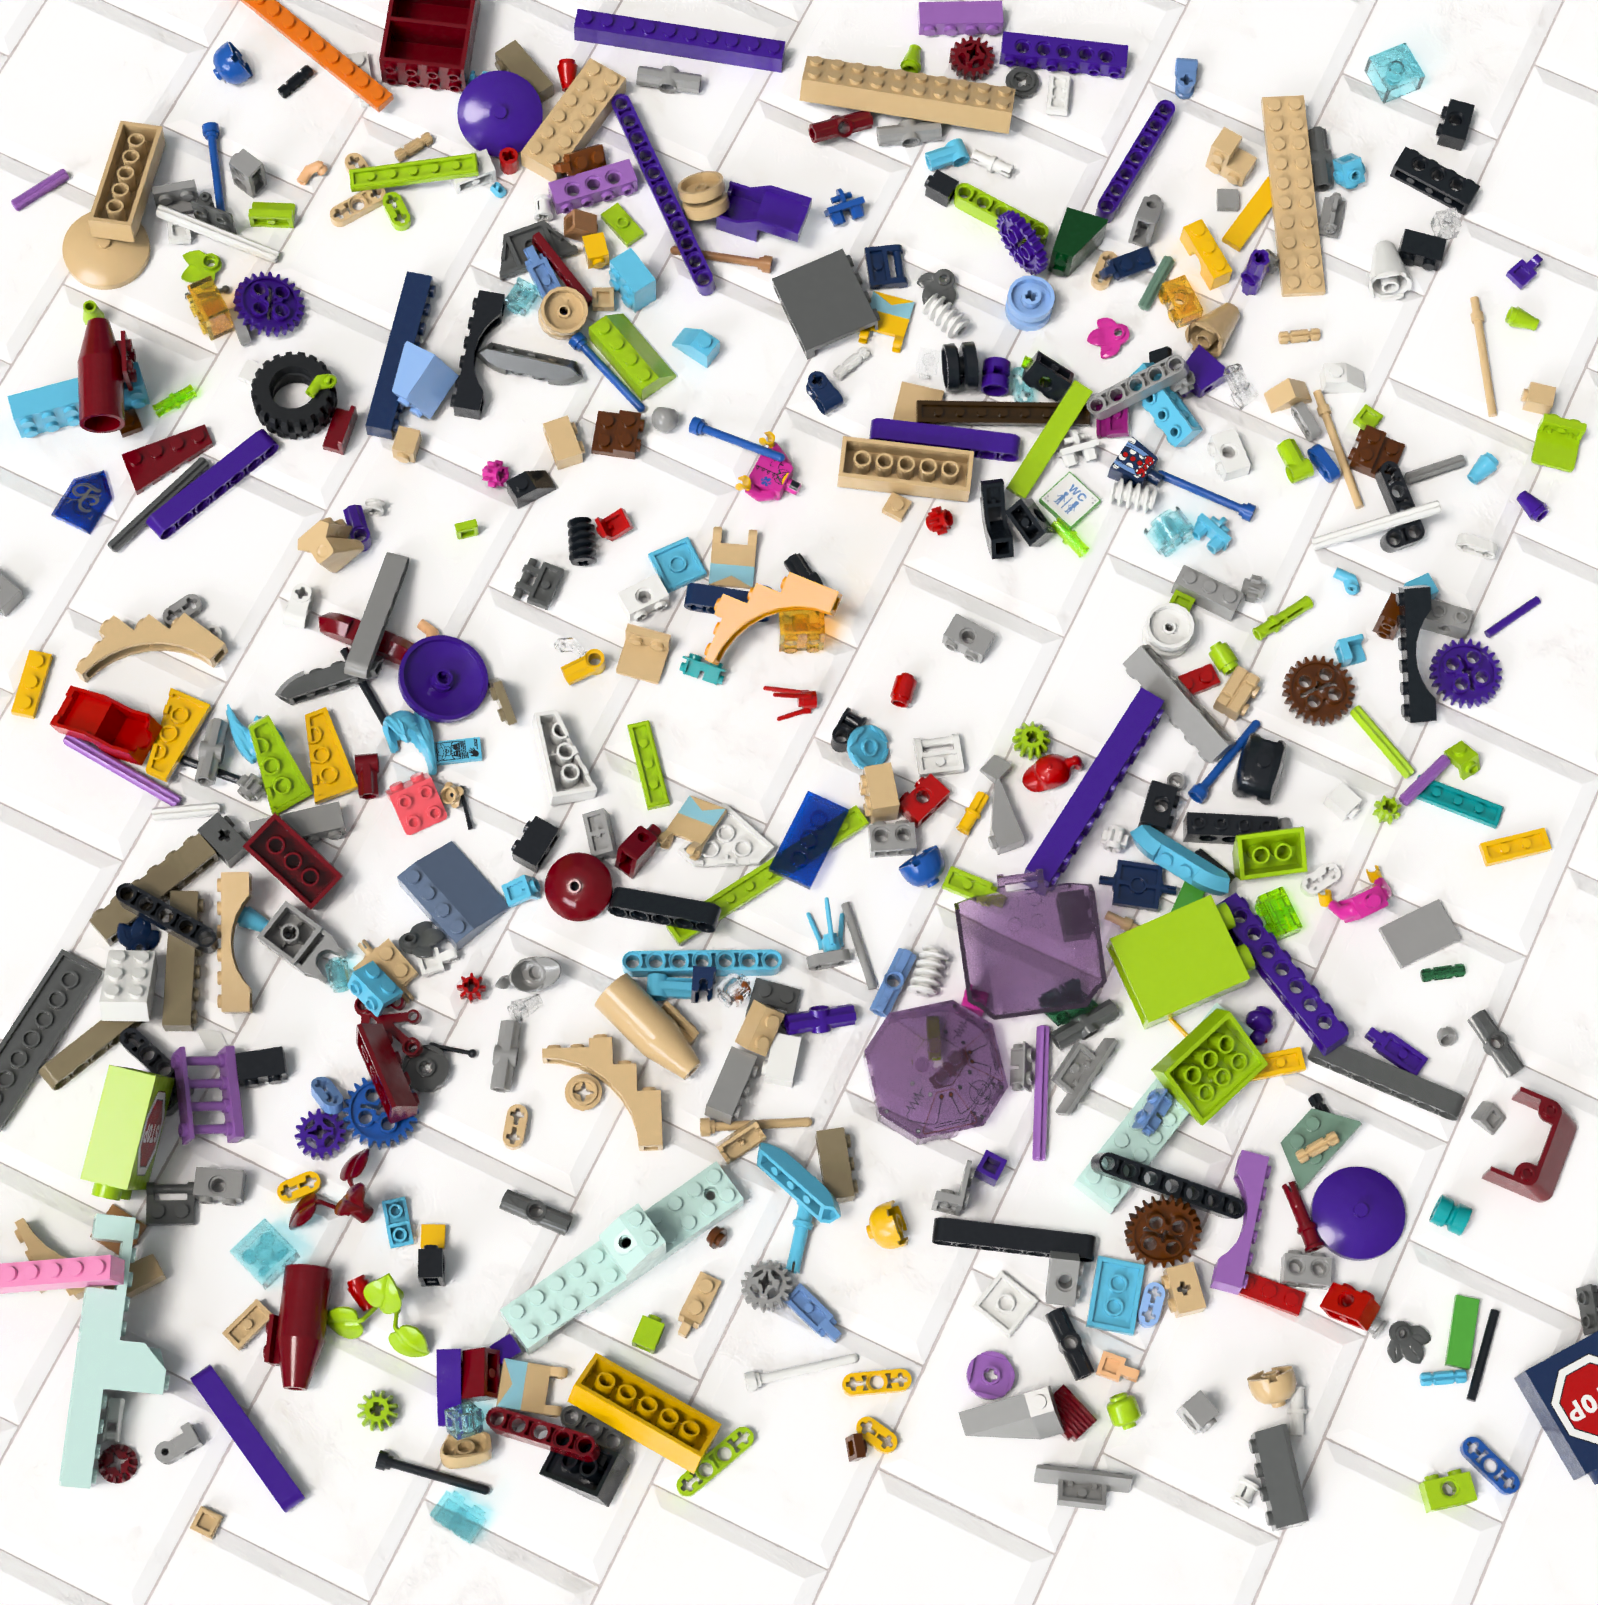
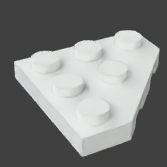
M723 803L720 807L726 808L727 812L704 845L700 858L696 861L689 858L690 854H687L686 849L692 844L690 841L686 840L677 850V853L693 867L759 865L774 850V846L726 803Z

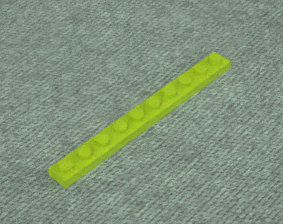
M855 805L704 902L714 903L721 908L718 920L720 921L869 826V822L857 805ZM666 925L667 930L678 946L701 933L700 931Z

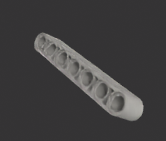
M391 552L386 553L349 651L344 674L363 679L368 678L409 565V557Z

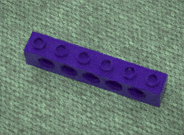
M1003 31L999 64L1008 67L1019 66L1030 69H1046L1051 72L1063 71L1070 74L1081 73L1090 76H1108L1113 79L1124 78L1127 68L1128 45Z

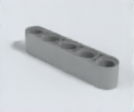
M1171 355L1093 395L1087 401V409L1094 418L1098 420L1106 419L1184 379L1189 373V366L1182 356ZM1176 364H1182L1179 370L1173 371V367ZM1156 374H1162L1159 380L1153 381ZM1137 384H1142L1140 390L1133 391ZM1123 394L1119 401H1114L1116 395ZM1098 404H1103L1101 410L1095 411V407Z

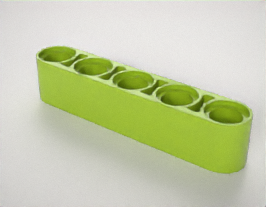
M961 183L956 187L953 201L955 207L998 231L999 229L996 227L998 224L996 221L998 219L997 215L1013 210L1015 214L1019 213L1021 218L1024 217L1027 224L1030 223L1031 229L1036 230V235L1042 236L1039 241L1046 246L1049 229L1044 223L968 183ZM979 205H984L986 208H981Z

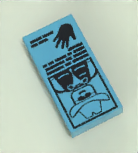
M480 737L435 742L437 766L483 761Z

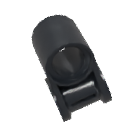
M847 707L832 732V749L836 752L847 751V741L851 732L855 728L865 725L868 718L858 716L851 711V708ZM838 736L845 737V738H846V741H844V742L838 741V740L836 739V737H838Z

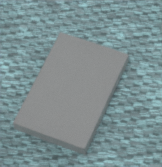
M1439 899L1378 929L1400 969L1461 939Z

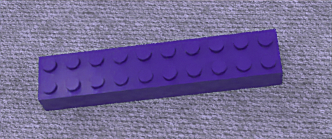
M1140 688L1025 868L1021 883L1043 896L1046 895L1048 890L1051 892L1054 890L1061 873L1064 874L1068 868L1072 856L1077 854L1084 837H1087L1092 830L1096 818L1099 819L1107 801H1110L1116 792L1119 782L1123 781L1128 768L1137 759L1141 747L1146 745L1152 730L1158 726L1161 716L1165 711L1162 709L1164 700L1144 688Z

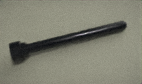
M380 1450L377 1457L375 1469L385 1471V1469L390 1470L393 1468L483 1495H487L490 1492L488 1485L394 1459V1456L390 1455L388 1451Z

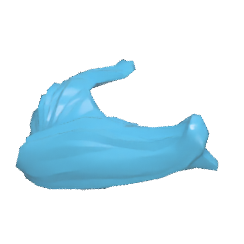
M227 704L226 716L234 744L241 755L248 762L254 764L257 762L249 729L237 719L234 711ZM255 716L254 721L262 718V716ZM276 727L278 733L280 734L282 740H283L284 743H285L286 739H285L284 735H283V734L280 732V730Z
M399 710L386 716L383 721L382 730L391 753L399 751L398 740H402L405 743L411 742L423 754L429 775H436L435 742L428 719L418 715L416 712L411 713L406 710Z

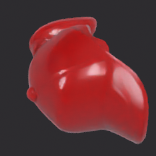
M1049 754L1039 758L1026 770L1022 782L1032 792L1054 789L1066 783L1074 769L1080 771L1084 767V763H1082V759L1078 755L1065 758L1059 754Z

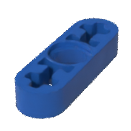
M1469 1437L1461 1443L1460 1452L1462 1456L1501 1494L1511 1495L1519 1489L1520 1481L1517 1475L1480 1439ZM1467 1443L1469 1445H1472L1473 1443L1476 1444L1477 1447L1475 1448V1451L1479 1455L1483 1454L1484 1452L1486 1456L1482 1457L1479 1460V1462H1477L1475 1459L1479 1458V1456L1475 1452L1471 1454L1468 1453L1467 1450L1469 1449V1446L1467 1445ZM1490 1459L1495 1462L1496 1470L1493 1473H1489L1484 1469L1483 1464L1485 1460ZM1502 1469L1504 1473L1501 1476L1505 1480L1510 1478L1513 1488L1508 1487L1505 1489L1503 1487L1505 1482L1500 1477L1496 1480L1493 1477L1499 1474Z

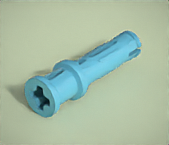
M798 1202L797 1216L792 1222L795 1230L786 1265L788 1272L791 1273L793 1263H795L794 1274H800L808 1231H811L814 1225L812 1223L813 1215Z

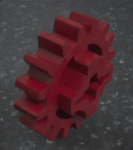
M972 36L969 37L968 41L965 38H961V44L955 42L954 48L950 50L949 63H952L951 70L957 69L956 75L963 74L964 80L968 76L971 77L972 81L975 80V76L983 79V73L989 75L990 69H993L995 54H992L993 47L987 48L988 41L981 43L980 37L976 41L973 40Z

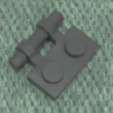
M530 558L528 563L524 564L523 574L520 581H517L515 584V592L512 597L520 601L523 594H528V604L548 611L565 571L563 568L547 562H543L539 569L536 567L538 561ZM536 577L533 586L528 585L530 578Z

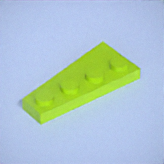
M267 714L249 724L248 729L271 813L273 814L276 811L279 814L312 795L313 792L269 715Z

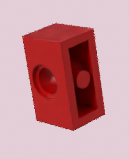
M931 773L926 778L924 776L915 783V789L911 793L905 792L899 799V812L909 822H915L917 829L949 799L950 791ZM924 796L928 799V802L920 803L917 797Z
M1335 1282L1332 1283L1320 1304V1307L1330 1318L1368 1331L1381 1308L1374 1300L1375 1296L1366 1290L1359 1292L1349 1284L1343 1283V1285Z

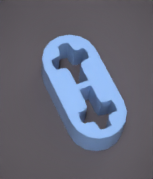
M1157 1282L1149 1283L1141 1297L1137 1321L1144 1328L1153 1327L1158 1322L1161 1314L1165 1289ZM1156 1288L1160 1297L1157 1296L1154 1303H1151V1294L1148 1291ZM1148 1307H1151V1316L1154 1319L1146 1322L1142 1314H1145L1148 1311Z

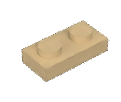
M256 1299L222 1334L240 1351L266 1326L269 1321V1315L272 1313Z

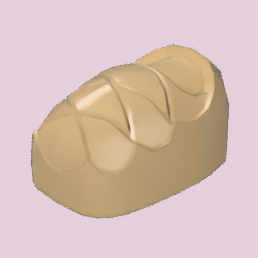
M465 1431L449 1434L440 1448L441 1462L443 1466L449 1469L476 1466L492 1458L491 1437L489 1433L484 1431Z

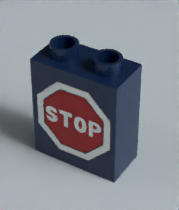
M1597 1331L1525 1370L1514 1378L1572 1479L1575 1481L1588 1474L1594 1485L1598 1484Z

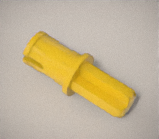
M980 791L976 793L970 806L965 808V814L956 827L958 831L965 835L970 834L976 820L981 818L980 813L989 800V796L986 793Z

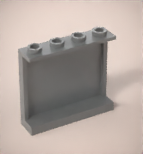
M843 249L772 278L773 289L807 360L815 357V350L871 326L874 327L875 331L878 330L879 314L876 308H871L869 304L871 303L870 295L867 290L863 291L861 287L863 284L858 272L854 273L852 258L850 255H846Z

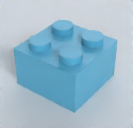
M632 248L610 260L609 284L611 287H614L615 292L618 291L621 294V299L627 308L631 307L636 313L656 300V279Z

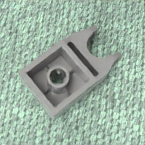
M287 901L283 903L257 936L259 942L303 975L318 979L324 984L329 980L318 969L319 958L327 953L341 956L344 959L348 956L338 946L331 934ZM296 931L295 938L287 939V932L293 933Z

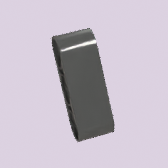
M567 1406L561 1411L560 1419L563 1427L587 1434L585 1430L589 1425H597L599 1432L592 1437L598 1445L618 1453L623 1450L624 1437L618 1430L576 1406ZM570 1412L578 1415V1420L573 1424L565 1421V1416ZM612 1436L619 1438V1446L616 1448L609 1447L606 1444L608 1438Z

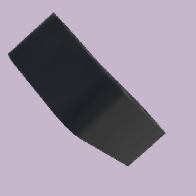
M1387 461L1382 464L1375 473V479L1389 513L1393 514L1400 512L1401 509L1406 510L1415 507L1398 464L1393 461ZM1393 489L1398 491L1399 498L1392 494ZM1421 519L1395 526V528L1389 530L1380 539L1382 550L1387 553H1393L1413 546L1420 541L1425 534ZM1408 530H1413L1416 538L1411 537ZM1388 537H1393L1396 540V545H1392Z
M126 1028L122 1031L120 1043L144 1068L151 1073L160 1075L162 1068L171 1067V1072L166 1076L175 1078V1071L171 1066V1060L135 1028ZM129 1038L137 1041L140 1045L138 1049L132 1042L128 1041ZM149 1051L154 1052L151 1060H143L145 1053ZM176 1080L170 1097L171 1104L166 1110V1116H171L178 1110ZM190 1089L191 1097L194 1093V1089Z

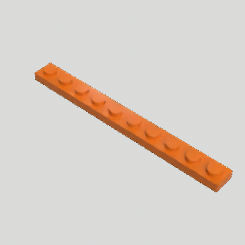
M240 0L377 112H381L394 99L392 93L278 1Z

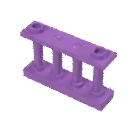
M185 1046L179 1047L171 1056V1066L175 1071L180 1118L178 1134L179 1137H182V1145H187L195 1138L194 1134H224L227 1136V1143H237L245 1136L235 1047L225 1046L216 1056H186ZM216 1065L220 1071L219 1079H188L187 1066ZM219 1088L222 1090L223 1099L222 1101L191 1102L190 1089ZM192 1111H222L225 1116V1123L193 1125Z

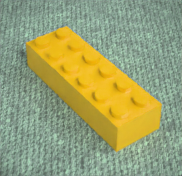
M598 1353L594 1354L575 1382L567 1401L693 1474L713 1444L722 1425Z

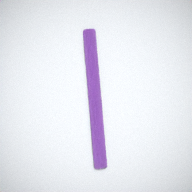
M68 735L64 737V744L170 806L180 805L182 801L180 795L88 742Z
M1047 1025L1037 1026L1032 1159L1038 1162L1046 1160L1050 1052V1027Z

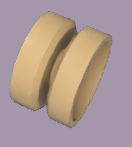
M698 172L684 178L678 184L679 197L683 201L682 208L687 219L693 221L712 219L726 212L730 206L729 197L725 191L724 178L719 172Z
M567 286L556 287L550 290L544 296L538 311V322L542 330L549 337L558 340L572 338L573 335L580 332L586 322L588 315L587 302L581 293Z

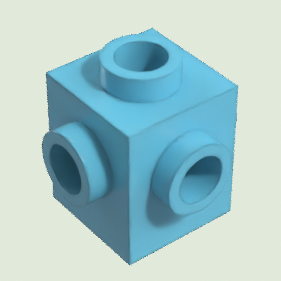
M1350 153L1333 159V177L1337 184L1346 189H1353L1358 184L1365 182L1364 174L1366 171L1361 157Z

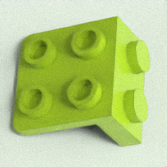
M1544 413L1537 428L1531 456L1532 463L1572 472L1575 468L1580 440L1586 432L1587 424L1581 423L1577 419L1569 420L1561 418L1557 414Z

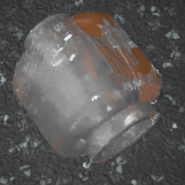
M729 974L718 984L717 998L728 1008L739 1007L751 994L749 979L743 974Z

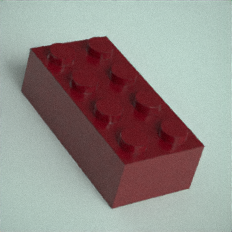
M276 811L242 846L310 910L343 877V874Z

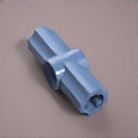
M898 948L869 1009L874 1014L888 1018L917 958L911 951ZM890 979H896L899 982V985L897 987H891L890 985H888L887 981Z

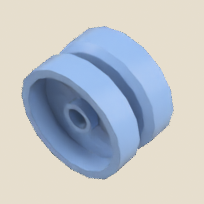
M1034 275L1016 279L1009 288L1005 304V314L1010 324L1026 332L1037 331L1043 328L1049 322L1055 301L1053 288L1046 280Z

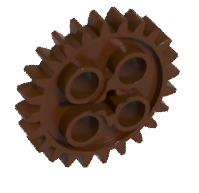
M1313 655L1311 661L1304 657L1303 664L1300 661H1296L1295 667L1291 666L1289 673H1286L1284 677L1286 681L1283 682L1282 687L1286 690H1283L1282 696L1288 697L1284 704H1291L1289 712L1296 710L1295 718L1297 719L1302 715L1304 717L1303 723L1310 719L1312 726L1315 725L1316 721H1319L1320 725L1324 726L1327 720L1332 725L1334 718L1340 721L1342 714L1346 715L1349 711L1348 708H1351L1353 704L1351 700L1355 697V694L1352 693L1355 685L1349 684L1353 678L1345 676L1348 669L1340 670L1342 663L1336 666L1333 665V658L1326 662L1325 656H1322L1320 661L1317 660L1316 655ZM1320 675L1328 676L1329 680L1321 679ZM1304 681L1309 687H1302L1299 682ZM1328 694H1334L1338 700L1330 699ZM1308 701H1314L1317 707H1311Z
M1161 1194L1158 1201H1156L1154 1196H1151V1203L1148 1204L1145 1200H1142L1144 1207L1135 1206L1137 1213L1128 1214L1131 1221H1125L1127 1228L1124 1230L1125 1237H1127L1125 1241L1127 1246H1129L1130 1253H1135L1136 1260L1142 1259L1144 1265L1151 1261L1153 1268L1158 1263H1161L1162 1267L1165 1268L1167 1262L1175 1266L1176 1259L1183 1263L1182 1256L1191 1257L1189 1249L1197 1250L1195 1242L1201 1241L1199 1233L1202 1232L1199 1225L1201 1222L1199 1217H1196V1210L1191 1209L1189 1202L1184 1204L1181 1197L1175 1202L1173 1195H1170L1168 1200H1165L1163 1194ZM1153 1217H1159L1155 1221H1150ZM1176 1221H1182L1178 1225H1173ZM1147 1238H1153L1149 1242H1144ZM1170 1242H1176L1172 1246H1167Z

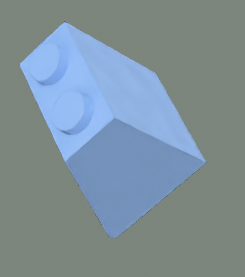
M406 341L392 392L399 397L397 401L400 404L411 408L409 411L418 418L424 416L431 419L459 375L435 354Z

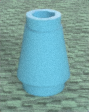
M1488 452L1480 455L1467 478L1470 482L1477 485L1478 482L1497 470L1498 460Z
M251 906L244 907L237 921L240 927L261 932L269 922L267 918Z

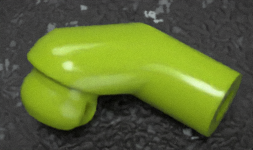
M333 374L317 375L305 393L309 397L314 398L319 390L334 387L337 383L336 376Z

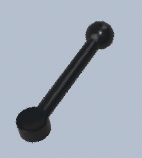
M462 785L458 786V787H462V788L464 789V793H465L466 788H465L464 786H462ZM463 794L461 801L468 830H471L473 827L465 794Z
M434 1042L429 1043V1045L436 1046L441 1050L466 1054L470 1058L477 1056L475 1049L464 1050L439 1045Z

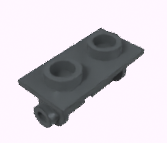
M1588 1284L1576 1288L1584 1336L1598 1331L1597 1285Z

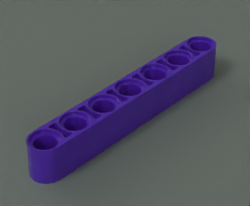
M1162 100L1156 105L1099 199L1095 216L1108 219V223L1114 219L1169 128L1175 112L1173 102Z
M884 418L872 419L869 439L974 451V458L1014 462L1019 459L1021 441L1018 435L1011 433Z
M264 429L258 430L148 517L146 524L161 540L167 539L275 454L279 445Z
M209 1364L191 1377L192 1383L282 1510L287 1513L306 1499L213 1367Z

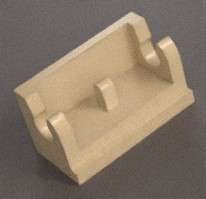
M753 1119L716 1143L715 1146L726 1163L729 1164L765 1141L767 1137L756 1120Z

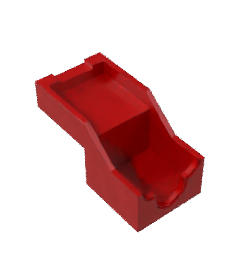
M70 685L65 694L66 698L57 714L53 716L50 725L58 733L94 743L101 751L116 759L142 766L162 726L148 713L131 709L106 695Z

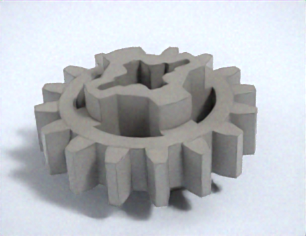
M769 1260L768 1265H764L762 1261H759L760 1267L756 1268L752 1264V1272L745 1271L744 1275L747 1280H741L742 1287H744L741 1289L743 1296H746L744 1298L746 1303H752L751 1305L754 1310L760 1306L762 1313H765L766 1308L769 1307L774 1312V1306L778 1305L780 1308H783L782 1301L790 1300L787 1293H793L792 1286H790L793 1281L791 1277H788L789 1272L787 1268L782 1270L781 1263L773 1266L772 1260ZM774 1274L780 1277L782 1282H780V1280L775 1279ZM752 1291L759 1293L760 1298H757Z

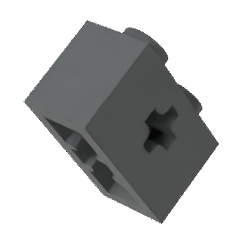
M217 812L197 831L214 849L220 859L231 869L249 853L242 847L249 838L242 831L238 833L233 828L235 824L227 815L222 817ZM225 836L227 839L230 838V840L226 841L225 839L222 840V838Z

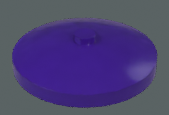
M490 71L473 79L463 90L458 103L457 119L462 135L474 149L479 151L487 149L489 156L499 158L500 151L506 147L514 148L518 154L523 150L542 124L543 109L538 93L523 77L508 71Z
M435 635L417 641L407 650L399 665L398 686L407 705L418 715L434 722L451 723L467 718L479 708L487 693L488 672L481 656L469 644L455 637Z
M1347 1167L1333 1172L1318 1186L1312 1198L1310 1216L1311 1222L1313 1221L1317 1225L1316 1231L1320 1241L1324 1242L1328 1250L1348 1260L1367 1261L1385 1254L1396 1244L1405 1225V1206L1398 1189L1387 1177L1369 1168Z

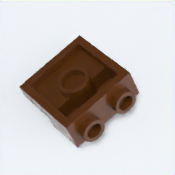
M620 410L619 413L598 411L591 454L635 460L636 452L641 450L642 439H638L639 432L643 433L645 427V420L641 419V413Z
M1366 425L1364 430H1359L1355 441L1359 442L1357 448L1352 447L1347 458L1351 460L1349 467L1354 471L1375 479L1377 469L1385 462L1393 461L1398 464L1405 444L1385 437L1387 433Z

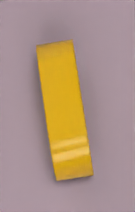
M312 1171L302 1173L282 1182L277 1188V1195L283 1203L291 1204L297 1202L309 1194L317 1193L322 1185L321 1179L317 1173ZM311 1177L312 1180H317L314 1182L313 1188L309 1186L300 1187L307 1183V1178ZM289 1187L290 1190L298 1187L297 1190L291 1192L292 1197L282 1196L285 1192L284 1188Z
M863 1417L858 1421L856 1433H862L866 1443L882 1454H890L895 1450L897 1437L893 1432L871 1417ZM868 1422L871 1423V1430L876 1433L875 1436L870 1432L863 1434V1428L860 1425L862 1423L864 1425ZM878 1435L881 1436L883 1439L890 1437V1443L893 1446H887L886 1448H882L881 1445L883 1442L877 1438Z

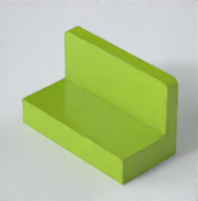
M253 202L252 209H249L248 213L250 226L294 228L295 204Z

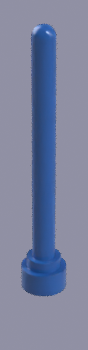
M207 122L202 125V133L205 139L208 140L216 208L225 211L216 141L220 134L219 124Z
M582 332L573 335L568 344L574 350L582 351L638 412H644V404L588 346L586 336Z
M695 416L689 424V433L694 435L707 434L776 461L783 462L785 460L783 453L708 426L702 418Z
M1163 470L1157 471L1164 475L1162 480L1239 513L1238 515L1242 516L1241 519L1248 522L1251 521L1257 507L1256 505L1249 502L1248 504L1237 503Z
M1259 720L1252 721L1237 739L1236 744L1222 757L1202 783L1193 785L1188 791V795L1192 800L1199 804L1204 802L1208 797L1209 787L1242 749L1248 735L1255 733L1260 727L1261 723Z

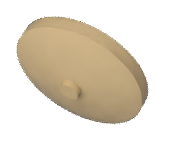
M90 212L78 218L67 230L62 244V254L66 267L78 282L93 289L112 290L130 284L142 274L149 262L151 249L147 232L141 223L133 243L92 237L88 222Z

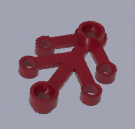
M401 997L399 999L401 1000L399 1006H395V1002L385 1008L393 1007L395 1010L401 1011L405 1008L406 1001ZM358 998L355 1000L354 1009L361 1016V1023H371L372 1017L377 1024H383L385 1031L389 1030L391 1035L402 1044V1050L408 1057L415 1058L422 1053V1043L414 1037L408 1038L394 1025V1023L409 1022L412 1025L419 1024L422 1020V1015L417 1010L411 1009L404 1013L382 1014L376 1017L368 1009L364 1010V1004ZM413 1014H417L415 1020H411ZM416 1045V1051L411 1052V1048Z

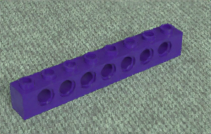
M1236 892L1220 902H1225L1228 905L1234 918L1241 917L1245 920L1243 923L1235 921L1236 927L1228 930L1236 946L1245 944L1248 947L1255 962L1257 973L1320 1052L1326 1056L1347 1042L1349 1036L1347 1025L1342 1020L1339 1021L1329 1003H1324L1320 998L1318 989L1308 983L1303 970L1300 967L1296 968L1292 963L1290 954L1285 949L1282 950L1279 947L1274 934L1267 932L1263 927L1264 924L1258 915H1254L1249 909L1248 902L1243 897L1240 898ZM1256 935L1259 939L1251 940L1248 936ZM1269 952L1273 957L1266 958L1262 953ZM1284 970L1287 974L1282 976L1276 971ZM1297 987L1301 992L1294 993L1290 988ZM1312 1005L1316 1010L1308 1011L1304 1006ZM1319 1023H1327L1330 1028L1323 1029L1319 1026Z

